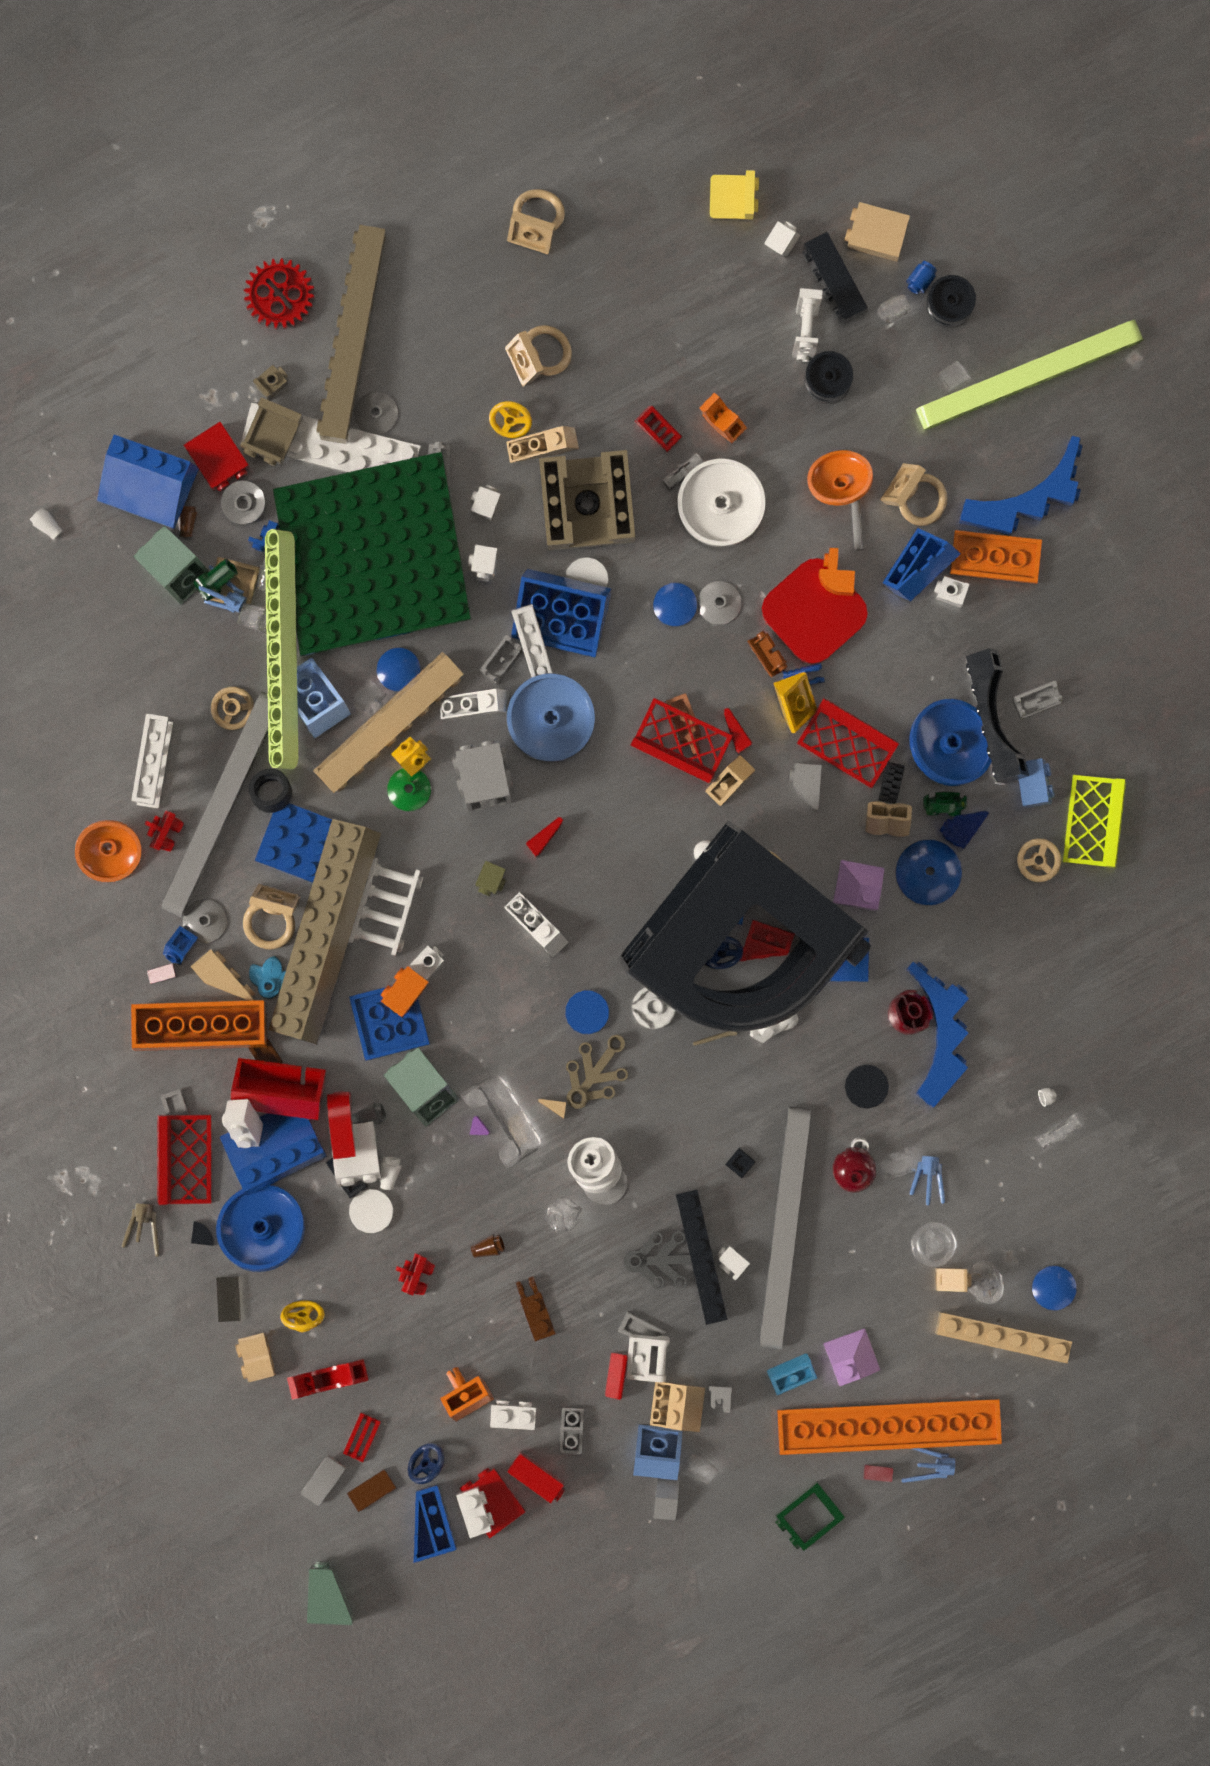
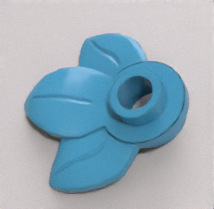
M276 956L267 959L262 967L252 964L249 968V978L252 984L258 987V992L263 998L272 999L276 997L281 989L286 971H282L281 962ZM270 984L273 987L271 990H266L265 986Z

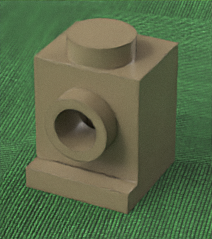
M272 365L258 378H255L253 383L266 399L270 400L288 385L285 379L288 375L280 366L276 369ZM274 376L276 381L269 383L268 378Z

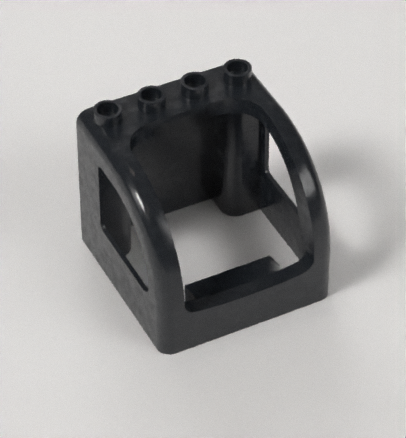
M727 821L618 959L629 975L685 1018L709 1028L740 1032L764 1029L791 1018L814 1000L846 960L855 967L866 956L872 945L863 939L869 932L867 929L746 832L730 821ZM752 905L761 906L799 937L798 944L781 965L769 976L753 985L737 990L725 991L705 988L694 983L697 973Z

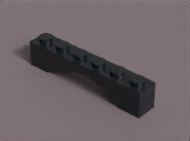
M988 648L966 656V669L971 675V689L976 696V709L982 720L983 725L981 729L987 740V754L992 761L993 777L997 782L1005 784L1028 777L1029 772L1024 754L1018 751L1007 739L998 719L996 706L997 690L1003 674L999 651Z
M698 1190L675 1194L705 1324L728 1320Z

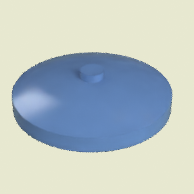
M549 673L532 677L519 686L509 702L506 719L509 734L515 745L523 753L539 761L557 762L572 757L586 745L593 732L595 713L588 693L579 683L567 676Z

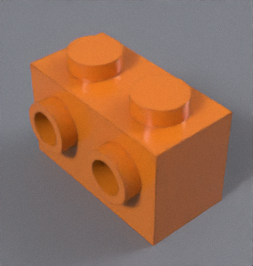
M408 966L406 969L401 968L394 976L396 982L392 987L388 985L380 995L383 997L381 1002L402 1018L429 985L427 980Z

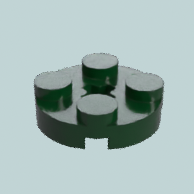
M949 791L935 792V797L931 798L927 794L923 797V808L926 809V814L931 816L939 815V813L959 816L961 815V810L967 808V796L964 795L961 798L960 793Z

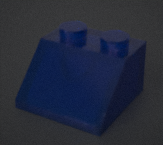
M980 811L957 815L952 820L948 818L939 829L942 832L939 838L959 852H962L989 815V812Z

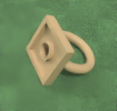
M533 189L522 193L516 199L513 206L507 241L548 255L554 231L561 226L565 217V210L561 200L553 193L542 189ZM532 198L546 199L555 207L556 217L550 223L523 214V204Z
M547 325L537 326L528 333L526 331L518 333L505 347L523 387L531 384L540 374L552 376L561 373L569 365L572 356L571 345L567 337L560 330ZM548 334L560 342L563 349V357L556 366H542L538 351L531 343L536 336Z
M903 463L880 500L886 505L899 506L903 517L914 525L927 526L933 524L945 512L947 506L946 489L938 478L926 474V470L920 465ZM920 482H927L933 485L939 496L936 510L927 517L915 516L907 506V500L915 494Z
M258 884L251 895L250 906L243 918V928L247 938L254 945L268 950L286 945L291 940L295 931L293 913L299 904L301 895ZM263 908V911L269 914H282L284 916L286 930L282 937L274 941H267L255 934L252 928V918L258 910Z

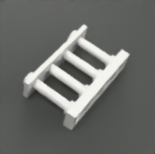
M800 288L796 315H800L802 318L801 337L796 336L792 357L797 358L796 360L800 362H809L815 356L818 338H811L813 316H818L822 300V290Z
M146 713L131 800L132 802H137L138 806L159 809L173 722H169V717Z
M374 857L348 943L354 944L355 940L363 939L393 948L391 955L397 956L398 952L402 953L405 940H402L403 932L416 889H421L424 877L420 876V870H416L414 876L383 868L381 864H378L379 859ZM374 876H383L410 884L411 888L408 897L375 888L372 885ZM373 896L404 905L402 919L370 910L366 906L367 899ZM369 918L399 927L396 939L363 931V928L359 927L361 920Z

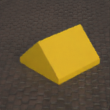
M805 672L773 683L784 719L792 733H796L817 710Z

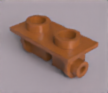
M763 630L756 637L747 641L771 678L785 671L787 661L779 650L775 652L771 650L776 645L768 633H765Z

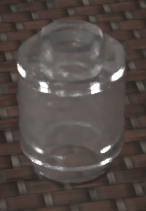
M904 294L900 296L895 295L879 304L877 313L882 322L887 321L890 324L906 315L911 306Z
M699 1452L696 1455L691 1453L684 1463L687 1465V1472L701 1482L705 1481L708 1484L719 1470L712 1461Z

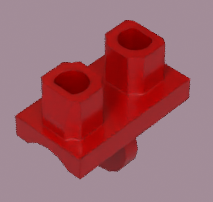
M165 811L162 819L155 815L152 823L145 821L144 825L150 827L146 835L151 838L153 837L149 847L159 851L160 849L172 851L175 841L167 838L166 835L169 829L179 833L184 824L175 817L176 814Z
M415 1253L412 1262L405 1260L403 1268L396 1266L395 1270L401 1272L398 1281L404 1283L401 1291L412 1296L414 1294L424 1295L427 1284L419 1281L421 1273L431 1276L435 1265L429 1262L427 1258Z

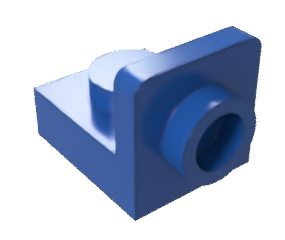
M269 520L268 525L263 526L260 534L262 541L249 537L248 541L252 544V548L264 552L266 533L271 529L279 530L278 523Z
M179 926L166 943L163 955L170 962L181 965L185 956L197 942L198 937Z

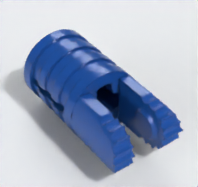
M819 663L801 667L800 669L782 671L783 679L802 672L819 671L822 669V664ZM818 676L808 679L810 685L824 683L825 679Z

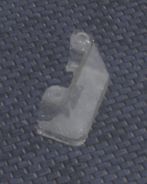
M498 1075L489 1076L460 1093L469 1107L478 1108L488 1105L510 1141L505 1143L499 1151L500 1159L506 1169L516 1165L540 1148V1136L502 1077Z

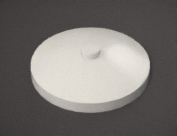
M713 459L699 464L685 477L678 493V513L682 524L694 538L711 546L727 547L746 540L760 525L765 511V494L758 477L747 466L730 459Z

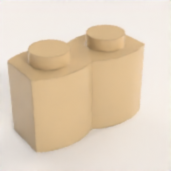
M884 802L868 803L865 832L873 835L888 833L897 837L908 836L910 833L912 807L902 803L891 805Z
M266 1333L238 1339L239 1344L235 1346L238 1357L243 1358L244 1366H241V1371L244 1379H248V1382L276 1376Z

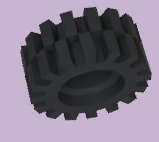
M887 762L878 800L896 804L905 770L904 765Z

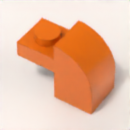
M713 393L699 408L705 420L731 443L747 429L740 417L728 409L716 393Z
M829 548V552L824 553V567H828V569L819 570L820 582L827 591L833 594L853 596L855 571L837 570L838 548Z

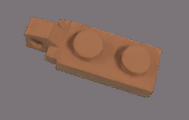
M686 693L665 701L666 704L695 717ZM669 710L670 715L675 714L674 712ZM683 716L672 717L676 730L687 726ZM688 719L690 725L695 723ZM699 725L691 727L694 738H701L702 733ZM688 729L677 732L683 744L692 741ZM696 742L699 753H701L702 751L700 749V746L698 742ZM693 743L689 744L693 756L697 755Z

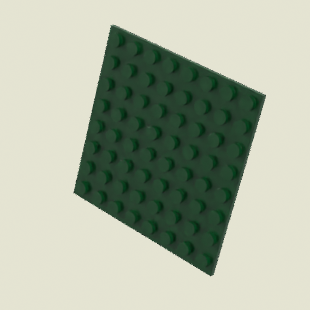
M442 452L273 489L279 529L291 532L295 540L296 633L300 656L471 620Z

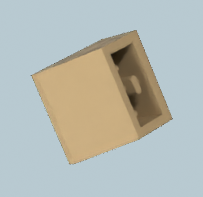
M655 1382L650 1425L680 1431L700 1432L705 1388L670 1382Z

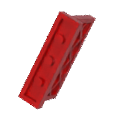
M653 698L630 746L707 783H712L733 735ZM656 704L664 707L667 717L655 720L653 710ZM668 710L674 712L675 714L670 715ZM681 715L684 717L687 726L675 730L671 718ZM668 719L672 731L660 735L657 723ZM688 719L695 723L690 725ZM654 724L657 737L648 739L642 736L645 727ZM696 725L703 726L707 736L695 739L691 727ZM688 729L692 741L680 745L676 732ZM708 729L714 731L715 733L709 734ZM674 734L677 746L670 749L666 748L662 737ZM720 734L727 738L722 747L714 749L711 740L712 736ZM708 738L712 750L700 754L696 742ZM659 739L660 744L654 742V740ZM693 743L697 756L687 758L684 756L681 747ZM679 749L680 754L673 750ZM721 750L717 757L716 751ZM713 753L716 762L712 769L704 766L702 756ZM698 758L700 763L693 761V759Z
M823 698L797 744L868 787L873 788L887 762L898 747L899 742L828 699ZM820 712L829 716L830 726L818 728L816 719ZM832 719L839 722V724L834 725ZM813 724H815L816 729L810 730ZM844 725L848 728L850 737L837 740L834 727ZM832 728L834 741L822 743L819 731ZM851 730L859 735L852 736ZM817 732L818 745L810 746L803 742L807 734ZM862 736L867 739L869 748L856 751L853 738ZM851 739L853 752L841 755L838 742ZM870 742L874 743L877 746L871 747ZM835 743L838 756L829 758L825 755L823 746ZM820 747L821 752L816 750L815 748ZM882 748L888 752L883 761H874L872 750ZM870 751L872 763L860 766L857 753ZM854 754L857 767L850 769L844 767L842 757ZM839 758L840 764L833 759ZM881 764L880 768L877 771L876 765ZM873 766L875 776L871 782L862 777L861 768ZM858 769L859 775L854 773L853 770Z
M157 1115L158 1205L211 1204V1115ZM171 1120H181L186 1127L177 1135L171 1129ZM197 1120H206V1129L199 1135L191 1126ZM188 1129L198 1136L189 1146L180 1138ZM171 1133L175 1136V1138H174V1140H173L172 1142H171ZM201 1139L206 1144V1151L199 1157L191 1148ZM177 1140L187 1148L178 1158L171 1152V1146ZM188 1151L197 1158V1161L190 1168L180 1161ZM171 1155L176 1159L172 1164ZM177 1162L187 1170L178 1180L171 1174V1168ZM199 1162L206 1166V1174L201 1179L191 1171ZM188 1173L198 1181L189 1191L180 1183ZM171 1177L176 1181L172 1186ZM177 1184L187 1192L181 1199H171V1190ZM201 1184L206 1189V1199H197L191 1192ZM188 1195H190L193 1199H185V1198H186Z

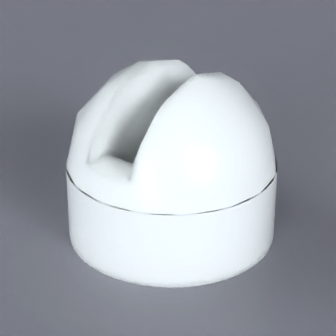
M1044 1088L1038 1091L1039 1100L1044 1107L1055 1102L1057 1095L1053 1089Z
M856 1137L852 1141L851 1147H858V1142L862 1141L861 1148L869 1151V1144L865 1138Z

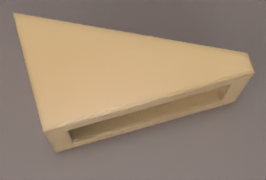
M539 1099L538 1102L564 1119L566 1102Z

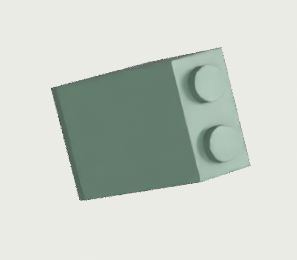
M165 526L157 531L133 556L181 605L197 590L193 582L200 575L210 572Z
M419 1048L408 1052L402 1061L391 1066L387 1073L384 1074V1077L425 1127L460 1100Z
M316 1562L309 1569L307 1623L352 1625L355 1616L335 1566H329V1562Z

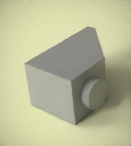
M795 763L794 769L790 768L789 782H793V788L813 811H818L822 765Z

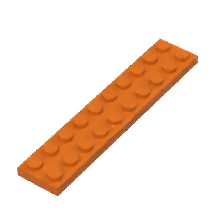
M999 1399L777 1410L779 1455L1002 1444Z

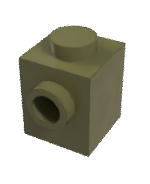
M485 861L475 884L479 888L478 892L489 897L491 893L496 895L497 891L502 892L506 883V879L503 878L506 869Z

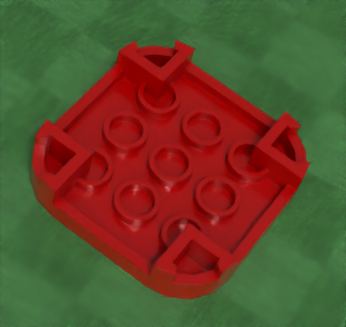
M820 558L809 559L798 566L768 593L762 605V616L766 625L773 630L799 661L811 665L826 661L861 630L868 615L867 605L855 589L853 596L833 594L823 587L819 579V570L828 569V567H824V560Z

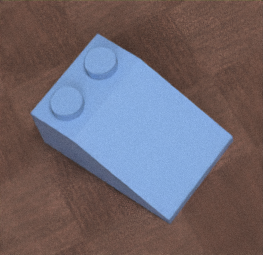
M312 657L297 667L298 716L312 736L316 738L351 715L344 700Z

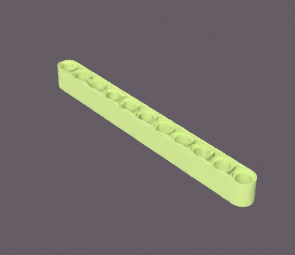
M1131 320L917 408L916 412L924 430H928L1134 346L1144 339L1136 320Z
M271 529L265 536L269 763L273 768L294 769L299 759L295 540L293 534L289 531Z

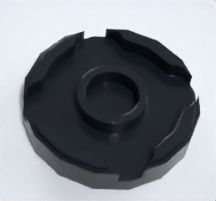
M862 1065L849 1073L844 1088L846 1096L852 1104L860 1108L869 1109L878 1106L884 1101L888 1095L889 1084L882 1070L876 1066Z

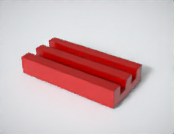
M360 1413L343 1454L364 1462L381 1421ZM363 1419H366V1424L353 1452H350V1447ZM371 1422L375 1423L362 1455H357Z

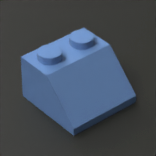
M639 1424L633 1475L678 1480L683 1431Z

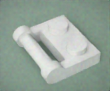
M630 1334L626 1379L666 1382L667 1346L670 1344V1338L666 1336L653 1337ZM652 1346H658L656 1372H650Z

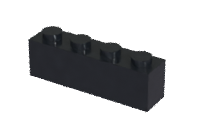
M828 232L804 243L802 255L807 263L811 262L814 268L812 273L816 281H821L823 284V294L827 301H832L835 307L832 310L837 320L841 319L843 324L865 314L868 307Z

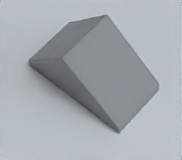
M678 1476V1480L657 1478L653 1518L676 1521L680 1476Z

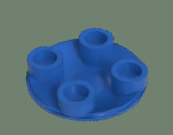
M667 584L660 588L655 595L653 602L654 612L663 624L682 626L688 623L696 613V596L684 584Z
M393 648L386 651L380 657L377 664V676L380 682L392 691L403 689L421 670L419 660L415 654L404 648Z
M1049 1266L1037 1273L1032 1284L1035 1300L1039 1305L1048 1310H1061L1070 1305L1075 1298L1077 1290L1073 1275L1065 1268L1059 1266Z

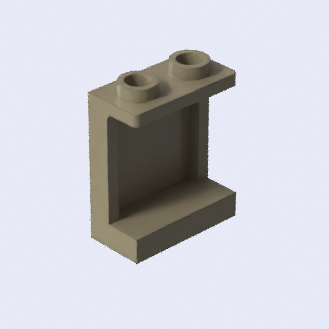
M261 397L258 403L259 408L245 440L241 442L240 446L244 449L243 453L255 458L258 455L264 458V462L271 466H276V464L282 466L303 417L300 413Z

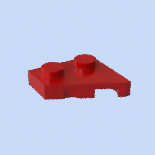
M753 920L740 961L788 955L795 933Z

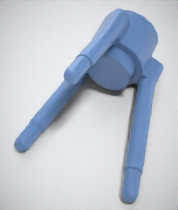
M212 565L209 566L210 570L214 568ZM230 581L226 585L234 592H229L227 596L199 586V590L223 600L225 604L211 600H204V603L229 610L233 613L235 611L240 613L247 600V597L243 596L244 591L237 588Z
M922 1156V1162H918L910 1195H914L923 1170V1175H928L926 1205L929 1206L932 1176H936L937 1172L941 1203L944 1204L945 1194L942 1164H939L940 1158Z
M912 1448L940 1458L936 1459V1463L917 1464L918 1467L935 1468V1472L939 1473L903 1478L901 1481L906 1483L947 1478V1475H954L955 1458H949L947 1453H939L927 1448Z

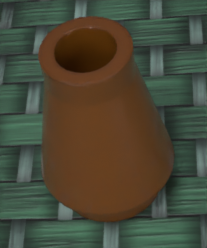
M195 506L183 507L178 519L179 537L193 536V529L198 514Z
M493 1234L471 1246L474 1258L497 1256L505 1251L504 1242L500 1234L496 1236Z

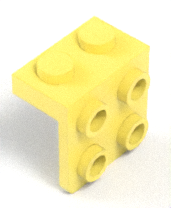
M746 170V175L711 176V218L753 220L754 212H758V199H754V191H759V177H755V171Z

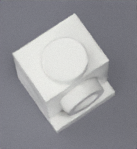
M944 576L942 581H937L934 590L935 593H938L936 599L961 608L969 584ZM949 586L955 588L953 594L948 593L947 588Z
M730 1246L727 1249L722 1247L715 1255L721 1262L720 1268L727 1274L731 1271L734 1273L732 1276L734 1280L750 1264Z

